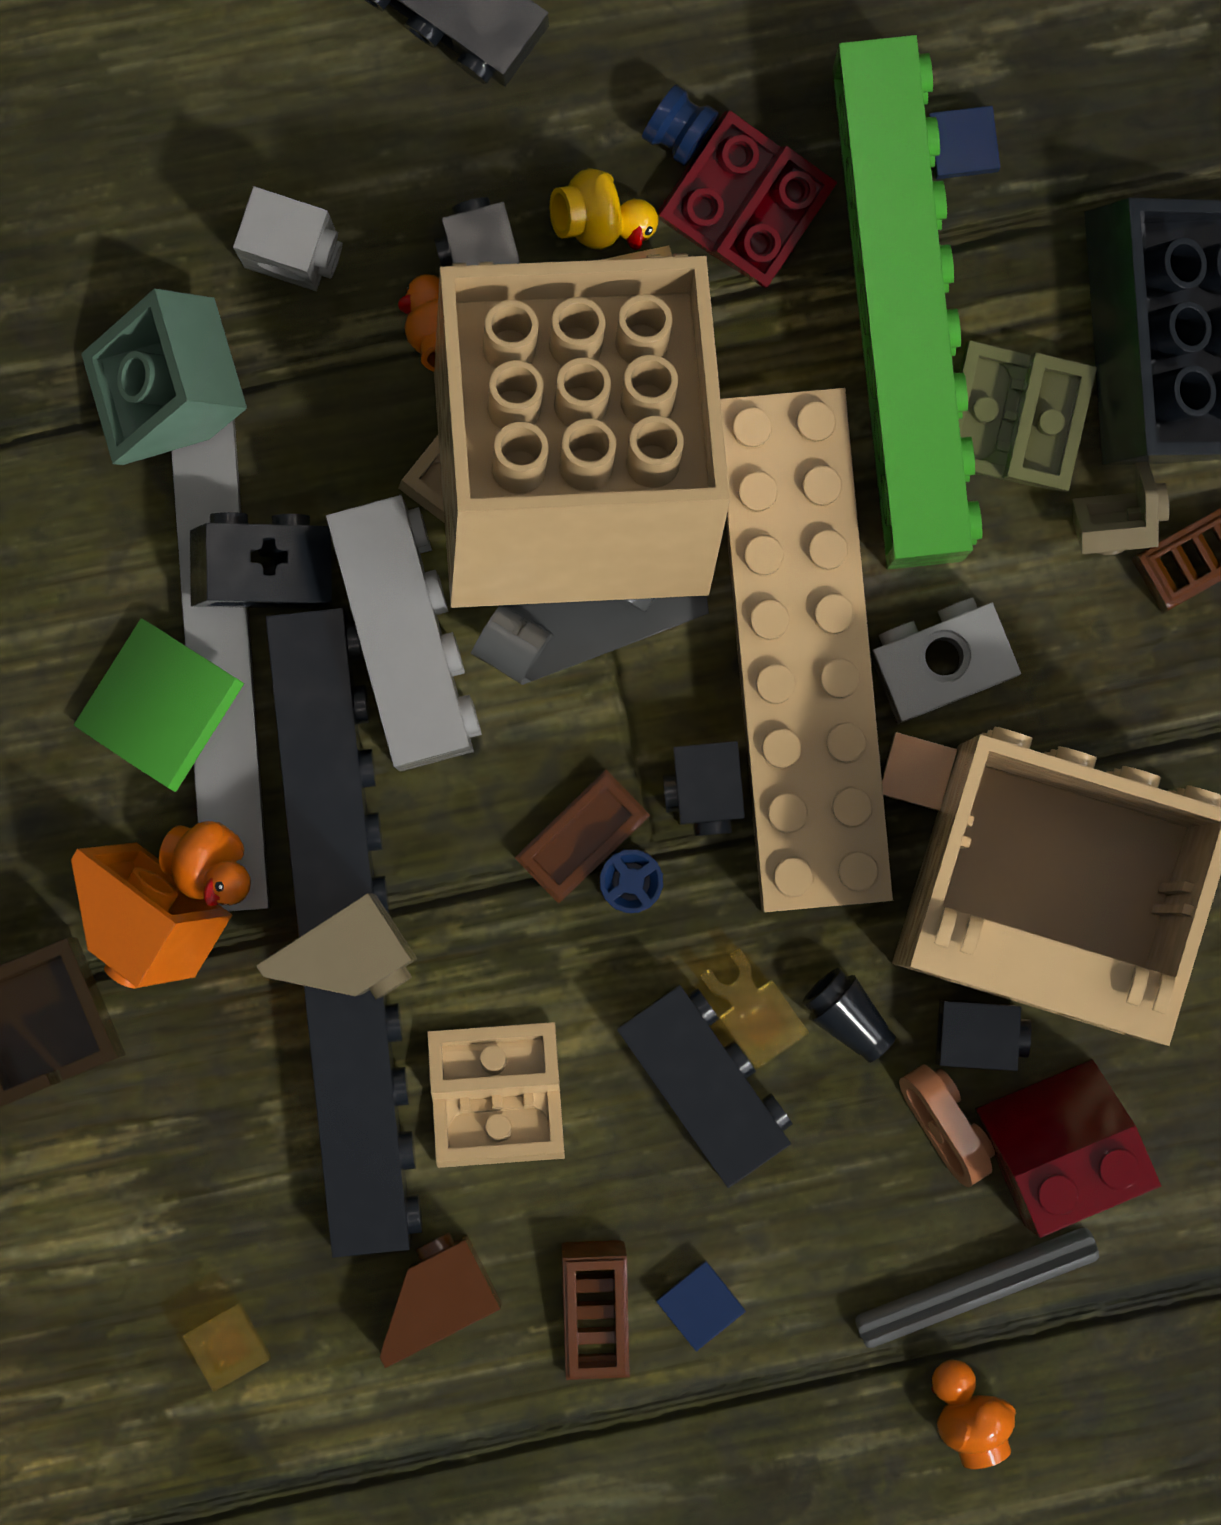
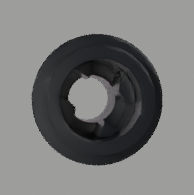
M840 968L830 971L821 978L803 999L802 1004L811 1012L809 1015L810 1021L855 1053L861 1055L868 1063L882 1056L896 1039V1036L888 1028L887 1023L855 975L847 977Z

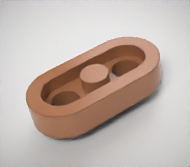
M923 1064L900 1078L899 1085L906 1103L951 1174L966 1187H971L991 1174L992 1164L990 1158L995 1155L994 1147L982 1128L975 1123L970 1125L957 1103L961 1101L960 1093L950 1076L942 1069L934 1072L930 1067Z

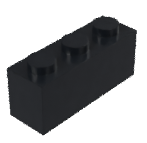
M679 984L617 1027V1030L727 1188H730L791 1145L783 1131L792 1126L793 1123L772 1093L760 1100L746 1080L756 1070L735 1040L723 1047L709 1026L718 1021L719 1017L700 990L696 988L687 995Z

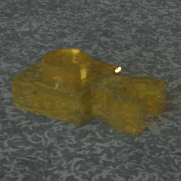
M738 948L729 955L740 971L739 978L734 983L729 985L720 983L711 969L701 974L700 978L713 995L728 1001L732 1008L720 1015L719 1018L757 1071L809 1035V1032L772 980L757 989L752 982L749 960L742 950Z

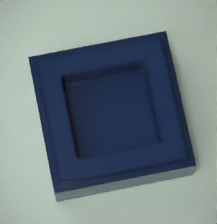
M993 106L929 114L928 117L937 118L940 137V155L935 156L934 169L936 180L999 172L1000 160Z
M706 1260L656 1299L659 1306L696 1352L746 1312V1309Z

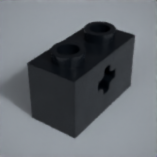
M222 512L210 514V523H205L190 530L191 607L315 609L332 603L331 533L329 526L310 525V515L305 514L273 515L272 524H248V514ZM258 550L260 556L270 557V568L263 570L262 564L251 563L250 553Z

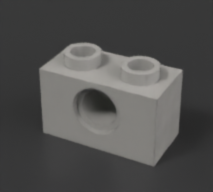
M253 186L233 248L244 268L317 292L322 276L329 279L332 278L340 258L342 242L337 241L338 232L335 230L328 210Z
M969 598L938 611L942 623L918 632L915 622L912 621L878 635L882 646L874 649L870 653V657L897 724L1013 679L1021 674L993 602L977 608L974 598ZM939 640L947 641L957 649L959 665L953 674L939 675L928 667L925 653L930 643Z

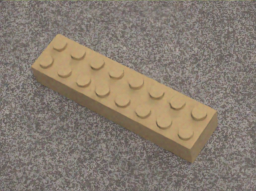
M845 388L721 399L730 503L726 516V532L761 913L893 901Z

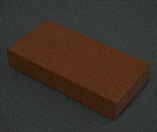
M605 770L535 837L515 859L559 904L649 818L650 814Z

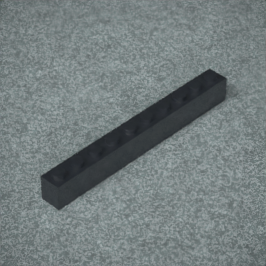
M343 608L266 616L299 938L367 893L376 894L389 914L386 876L374 877L372 851L383 850L379 812H367L365 788L376 787L374 756L372 748L361 750L358 724L370 722L367 690L365 685L354 686L352 661L363 660V651L355 622L348 623L347 612ZM304 986L332 1258L409 1250L413 1245L412 1234L423 1233L419 1194L408 1196L405 1170L416 1169L413 1133L412 1131L401 1132L398 1106L409 1105L406 1067L394 1068L392 1042L403 1041L399 1003L387 1004V994L375 999L370 990L359 996H350Z

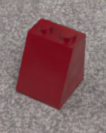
M1093 1059L975 1108L983 1130L994 1147V1156L1022 1222L1026 1228L1040 1238L1161 1187V1183L1135 1123Z

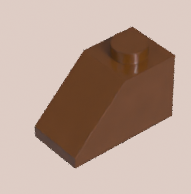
M447 1232L415 1249L420 1260L412 1263L407 1270L379 1356L385 1368L501 1309L502 1302L468 1235L454 1242L450 1233Z

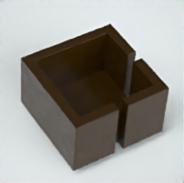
M77 937L65 938L0 966V1107L61 1083L56 1070H59L62 1080H65L126 1055Z

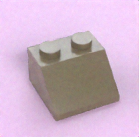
M367 893L256 966L262 976L266 978L350 996H359L370 990L374 998L378 999L412 978L406 966L418 958L377 895Z

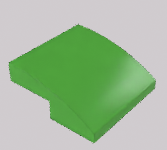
M141 618L75 721L74 726L142 772L176 792L245 683Z

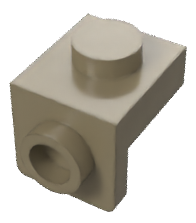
M1149 461L1135 464V493L1072 499L1073 524L1082 554L1115 555L1125 550L1159 547V522L1169 520V499L1166 484L1155 483Z

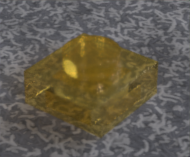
M241 1302L182 1336L213 1392L272 1358Z

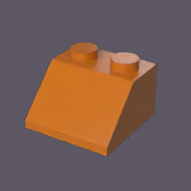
M137 842L80 848L76 850L71 859L87 949L106 964L104 971L111 979L125 987L135 989L195 978L231 919L232 914L219 904L213 907L208 906L204 899H192L180 892L172 876L165 874L161 870L159 859Z

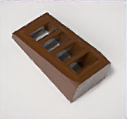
M1221 508L1159 542V547L1148 548L1132 558L1162 614L1221 581V566L1202 533L1212 528L1221 544ZM1189 540L1209 572L1201 578L1197 575L1181 547L1182 544ZM1168 552L1188 584L1180 590L1177 589L1160 559L1161 556Z
M621 1240L562 1243L561 1265L566 1380L630 1377L627 1253L625 1242ZM613 1270V1274L576 1275V1271ZM613 1292L614 1300L577 1301L576 1293ZM614 1318V1326L577 1328V1320ZM615 1343V1353L578 1354V1345Z

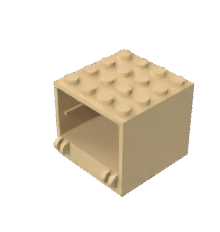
M687 253L673 254V257L662 258L658 254L647 255L646 258L495 265H493L492 261L479 262V265L467 266L466 262L452 263V266L440 267L434 380L451 608L709 595L730 503V491L707 256L688 257Z
M994 727L993 730H988L987 733H982L958 745L942 806L936 816L892 964L1129 1037L1170 1046L1221 876V795L1188 785L1186 789L1177 788V791H1165L1158 788L1161 780L1160 776L1132 767L1122 766V769L1114 768L1113 772L1096 770L1094 766L1097 757L1066 747L1058 746L1057 750L1051 749L1050 752L1044 753L1030 749L1032 737L1000 727Z

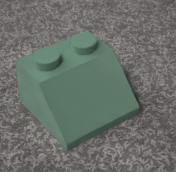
M154 288L81 353L112 464L125 465L210 440L247 409L214 297Z

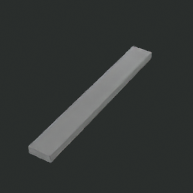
M234 419L210 440L171 451L185 646L245 683L194 763L198 823L205 821L220 822L237 834L244 845V855L241 860L236 862L246 868L251 878V886L248 895L240 903L230 906L219 903L228 912L270 908L248 608L191 607L190 530L205 523H210V514L241 513Z

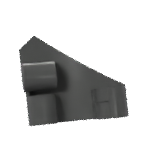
M707 596L499 605L480 634L471 654L521 685L709 614Z

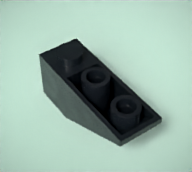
M365 0L380 11H384L389 4L408 18L404 24L406 29L425 44L435 48L439 41L444 43L460 55L456 60L457 65L483 84H487L493 78L506 87L549 27L548 12L531 0Z

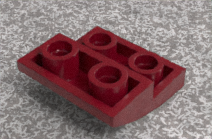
M729 110L724 111L657 211L659 220L745 277L767 288L837 182L788 146L780 147Z

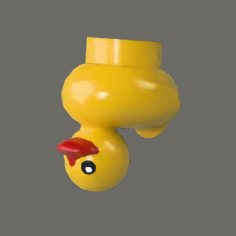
M588 168L580 171L572 178L568 186L555 188L550 197V218L557 236L562 239L575 237L581 244L591 249L602 250L613 245L621 236L626 240L631 249L639 250L642 242L650 239L655 234L659 218L653 205L643 199L634 198L620 206L618 193L613 183V176L608 172Z

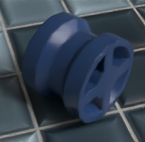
M676 84L670 89L649 120L642 134V139L651 145L662 143L672 150L673 159L685 166L704 141L719 112L709 105L699 107L689 101L687 91Z
M623 850L612 855L604 864L600 874V889L605 900L614 909L625 913H639L650 908L659 899L663 888V873L658 863L649 854L639 850Z

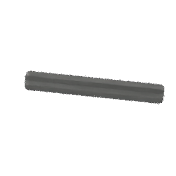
M1079 1228L863 1312L855 1318L856 1326L863 1344L867 1348H874L1093 1263L1099 1258V1250L1089 1229Z

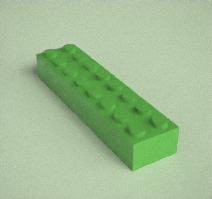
M917 35L839 43L832 71L886 569L962 562L973 551L972 545H976L977 540L982 539V520L979 502L968 501L966 482L970 481V475H975V456L971 436L961 437L959 419L963 418V411H968V392L964 372L954 373L952 356L956 355V347H961V328L958 309L946 308L945 293H949V283H954V264L951 245L939 244L938 230H942V220L947 219V201L944 181L932 180L931 167H935V156L940 155V137L937 118H926L924 105L928 104V92H933L931 58L929 53L919 54Z

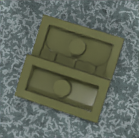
M971 340L968 341L960 368V373L964 372L966 378L968 411H963V418L959 419L961 437L971 436L975 474L1034 487L1068 492L1092 392L1096 367L1037 352L1028 355Z

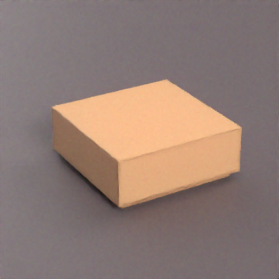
M895 732L882 775L883 796L940 811L957 749Z

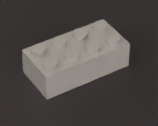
M402 495L326 515L393 766L401 772L474 752L470 738L482 735L470 694L462 697L458 695L454 676L464 674L465 670L456 637H454L453 632L442 635L437 615L449 611L439 575H437L436 570L425 572L420 554L432 551L419 507L408 510Z

